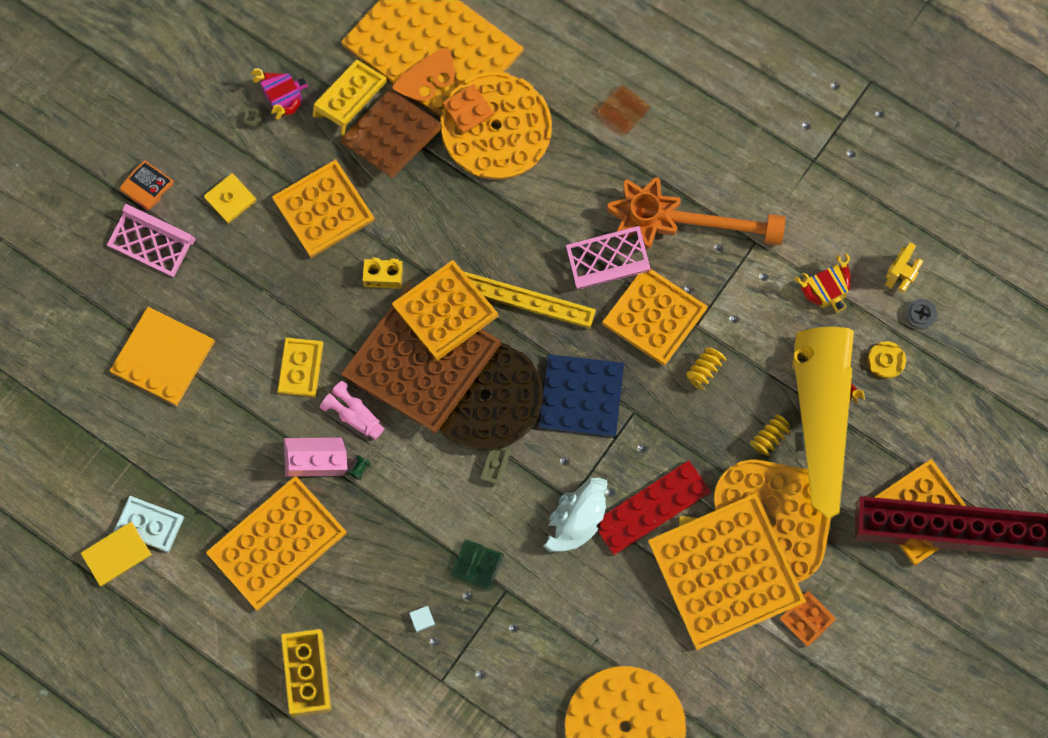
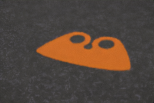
M448 48L438 50L421 60L394 83L393 89L416 100L428 101L435 94V87L431 82L427 81L428 77H433L434 83L439 87H447L454 81L455 70L450 50ZM447 73L450 76L449 81L446 83L439 82V74ZM423 86L430 87L431 94L425 97L419 93L420 88Z

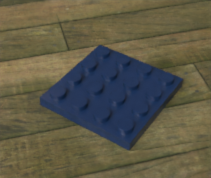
M548 354L539 429L616 438L624 363Z

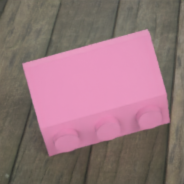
M342 437L284 438L286 477L344 476L347 471V455Z

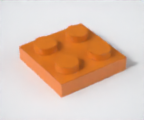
M474 84L442 103L462 134L494 116V112Z

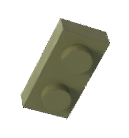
M504 447L489 451L481 481L500 486L511 448Z

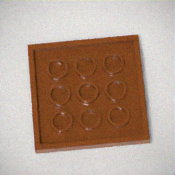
M390 89L340 141L344 146L384 174L393 178L443 127L436 119Z

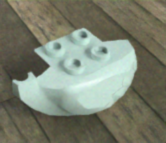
M590 478L574 493L566 492L561 496L559 506L551 514V521L548 525L556 526L554 538L548 536V541L543 547L550 552H563L575 549L586 543L597 532L598 528L596 525L603 520L606 509L604 494L607 492V480Z

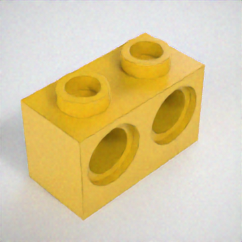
M379 258L364 259V287L402 289V261L394 258L388 260H380ZM372 269L378 270L377 274H369ZM391 270L397 271L393 276L388 274Z

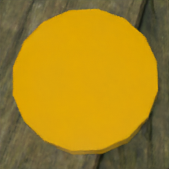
M890 341L880 342L872 347L868 354V367L879 378L893 379L899 376L905 368L906 355L896 343Z

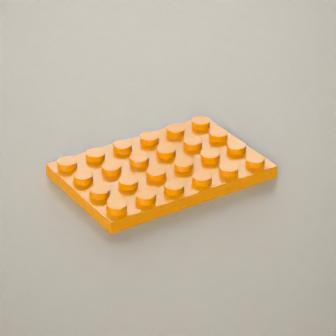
M293 477L210 548L206 554L258 612L341 540L347 532L298 477Z

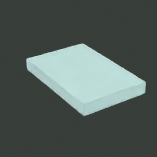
M129 496L114 532L129 522H133L146 545L169 553L184 516Z

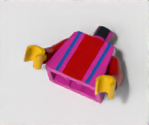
M255 68L251 75H255L253 82L258 83L260 80L262 81L260 82L262 90L273 107L271 113L277 114L275 118L279 120L281 116L295 114L302 102L300 91L308 87L305 79L302 77L293 81L288 73L262 72L259 68Z

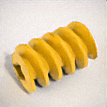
M705 348L704 353L700 355V359H697L695 365L691 366V371H687L686 376L696 388L703 391L705 388L702 383L709 384L706 378H714L711 371L714 373L718 372L715 366L722 367L720 360L726 362L725 356L713 348Z
M778 414L775 415V419L769 421V425L764 426V430L759 431V435L754 436V441L749 442L757 452L767 457L770 456L768 449L773 452L776 450L773 444L781 445L778 439L786 440L784 433L789 436L791 435L789 423Z

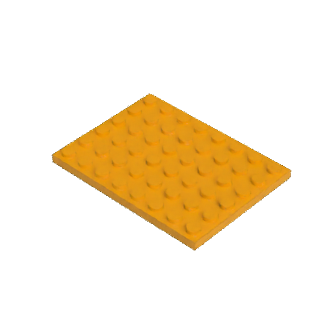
M379 0L342 40V45L393 84L424 58L438 50L448 48L454 63L455 78L453 83L447 87H439L434 83L433 77H428L427 81L431 82L435 87L434 96L428 101L416 100L440 119L444 108L442 103L447 100L450 93L462 84L464 80L485 72L505 73L524 51V47L460 0ZM440 73L438 76V80L441 83H446L450 79L447 73ZM423 86L420 88L419 93L424 97L429 96L431 89L428 86Z

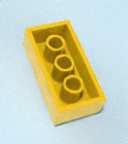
M322 630L281 634L289 713L291 717L332 712Z

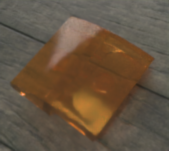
M622 84L615 94L608 98L598 112L628 134L647 114L651 106Z

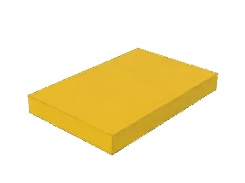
M285 338L278 394L316 398L323 341Z
M129 522L81 552L101 587L152 556L133 522Z

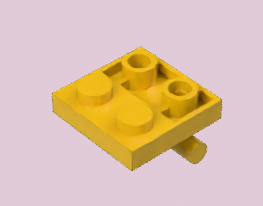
M909 242L907 247L903 246L896 260L893 261L885 276L888 279L885 285L891 289L898 278L903 279L898 288L902 293H905L910 283L914 282L918 275V270L923 264V261L917 258L912 267L907 265L916 248V245Z

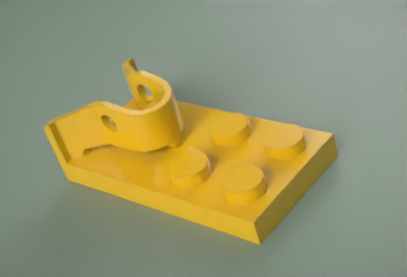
M356 60L317 100L313 107V117L329 118L340 125V133L344 135L345 127L349 121L386 83L387 78Z

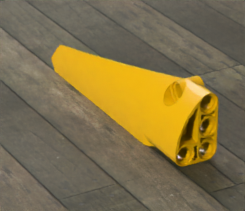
M818 327L797 332L792 361L799 396L811 503L827 519L839 514L852 379L851 357L854 331L843 327Z

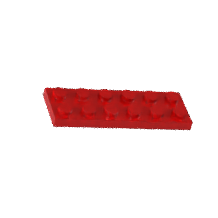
M688 460L606 513L603 520L596 525L598 528L597 532L613 556H615L711 494V490Z

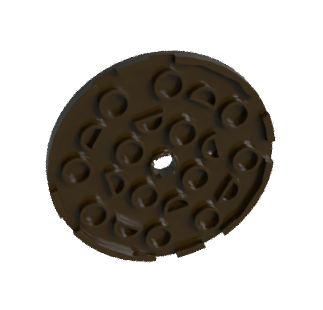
M501 343L439 431L454 444L475 451L498 450L514 444L524 437L536 423L543 405L542 381L532 361L523 352H519L508 344ZM483 392L491 394L486 401L480 398Z

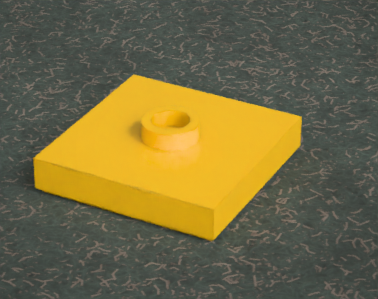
M233 173L204 195V199L228 224L257 201Z

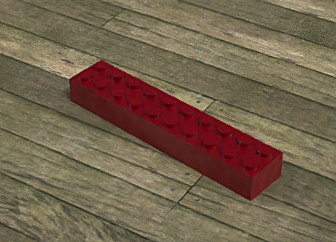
M860 496L856 502L855 541L1048 559V513Z

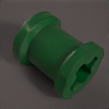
M355 455V461L350 469H347L346 473L357 480H361L363 472L371 463L365 458Z

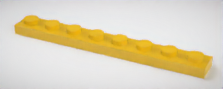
M464 272L488 300L588 329L591 328L596 309Z

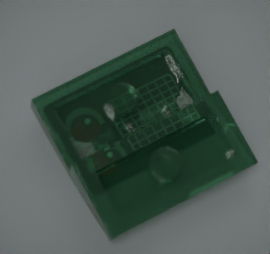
M464 540L451 576L490 591L504 554L486 548L482 544Z

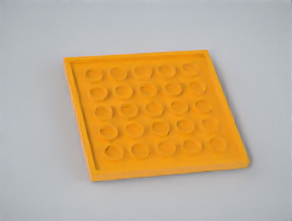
M757 493L648 540L696 650L806 602Z

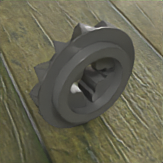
M917 299L908 306L907 318L910 324L916 326L917 329H926L936 321L937 310L930 301ZM924 308L923 311L926 316L919 320V314H916V312L919 313Z

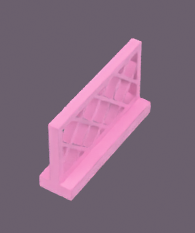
M125 204L123 208L124 213L107 246L174 277L190 245H193L195 238L189 233ZM126 219L133 220L135 227L125 231L124 223ZM149 228L151 235L141 238L139 229ZM136 231L139 240L129 243L126 234ZM124 235L126 244L122 246L114 245L116 238ZM160 235L166 236L167 243L158 246L155 237ZM153 239L155 248L145 251L143 242ZM140 243L143 252L133 254L130 246ZM176 243L183 244L182 251L174 254L172 245ZM169 246L171 256L161 258L159 249ZM156 251L159 260L150 262L147 254ZM173 259L174 266L171 271L165 269L164 261Z
M639 226L566 245L577 290L651 271ZM637 231L638 240L635 245L625 240L629 233ZM616 237L621 240L616 250L607 245L610 238ZM594 242L603 245L598 255L589 250ZM624 242L633 247L628 257L619 252ZM580 247L585 251L581 258L577 259L572 255L571 248ZM605 247L615 252L610 261L600 256ZM637 249L643 253L644 260L636 262L630 257L634 250ZM587 252L596 256L591 266L582 261ZM616 254L626 258L622 266H616L612 263ZM598 259L608 263L605 270L598 271L593 268ZM580 263L590 268L586 275L578 277L576 270Z

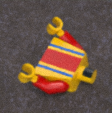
M844 253L845 259L841 261L840 255L836 256V260L841 263L840 266L836 264L810 278L806 273H801L803 276L802 281L799 277H795V282L801 284L800 288L806 300L815 305H820L821 308L832 305L836 313L846 308L842 299L846 298L850 290L851 275L849 265L847 264L850 261L848 254Z

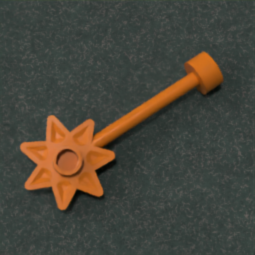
M655 177L643 189L630 180H625L623 183L625 199L610 202L607 206L608 213L622 220L617 232L637 226L640 227L644 246L647 250L651 249L656 233L676 235L677 226L674 222L764 234V244L781 246L784 236L785 216L768 214L765 223L675 211L680 207L681 199L679 197L661 196V184L658 177ZM637 231L629 233L627 237L636 235Z

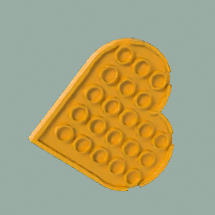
M745 460L736 463L723 473L716 485L714 492L715 510L757 493L797 583L809 578L817 571L823 561L831 518L827 519L812 506L808 469L761 460Z

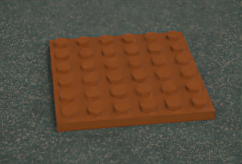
M407 285L398 298L403 296L412 288ZM391 306L341 375L354 385L436 434L501 345V340L481 329L437 361L394 307Z

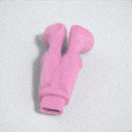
M344 381L339 382L333 388L332 393L347 403L349 408L344 407L329 393L322 401L320 409L323 411L334 409L339 413V417L343 422H347L353 428L365 434L366 437L370 436L376 440L385 428L379 424L380 421L377 420L370 410L362 404L361 399L352 398L346 390L347 384Z

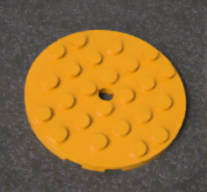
M485 72L464 80L462 84L450 93L447 99L474 84L494 112V116L462 134L445 108H443L441 136L449 155L464 170L485 179H510L529 171L543 157L551 138V115L543 96L529 82L522 78L519 79L511 76L509 73ZM493 122H499L501 124V128L495 130L492 128L491 124Z
M620 666L608 668L594 674L577 689L567 709L565 734L566 738H685L686 721L681 702L673 689L664 680L641 668ZM622 722L630 723L631 730L629 732H622L620 730Z

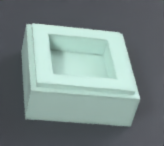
M428 606L409 613L416 632L435 626Z

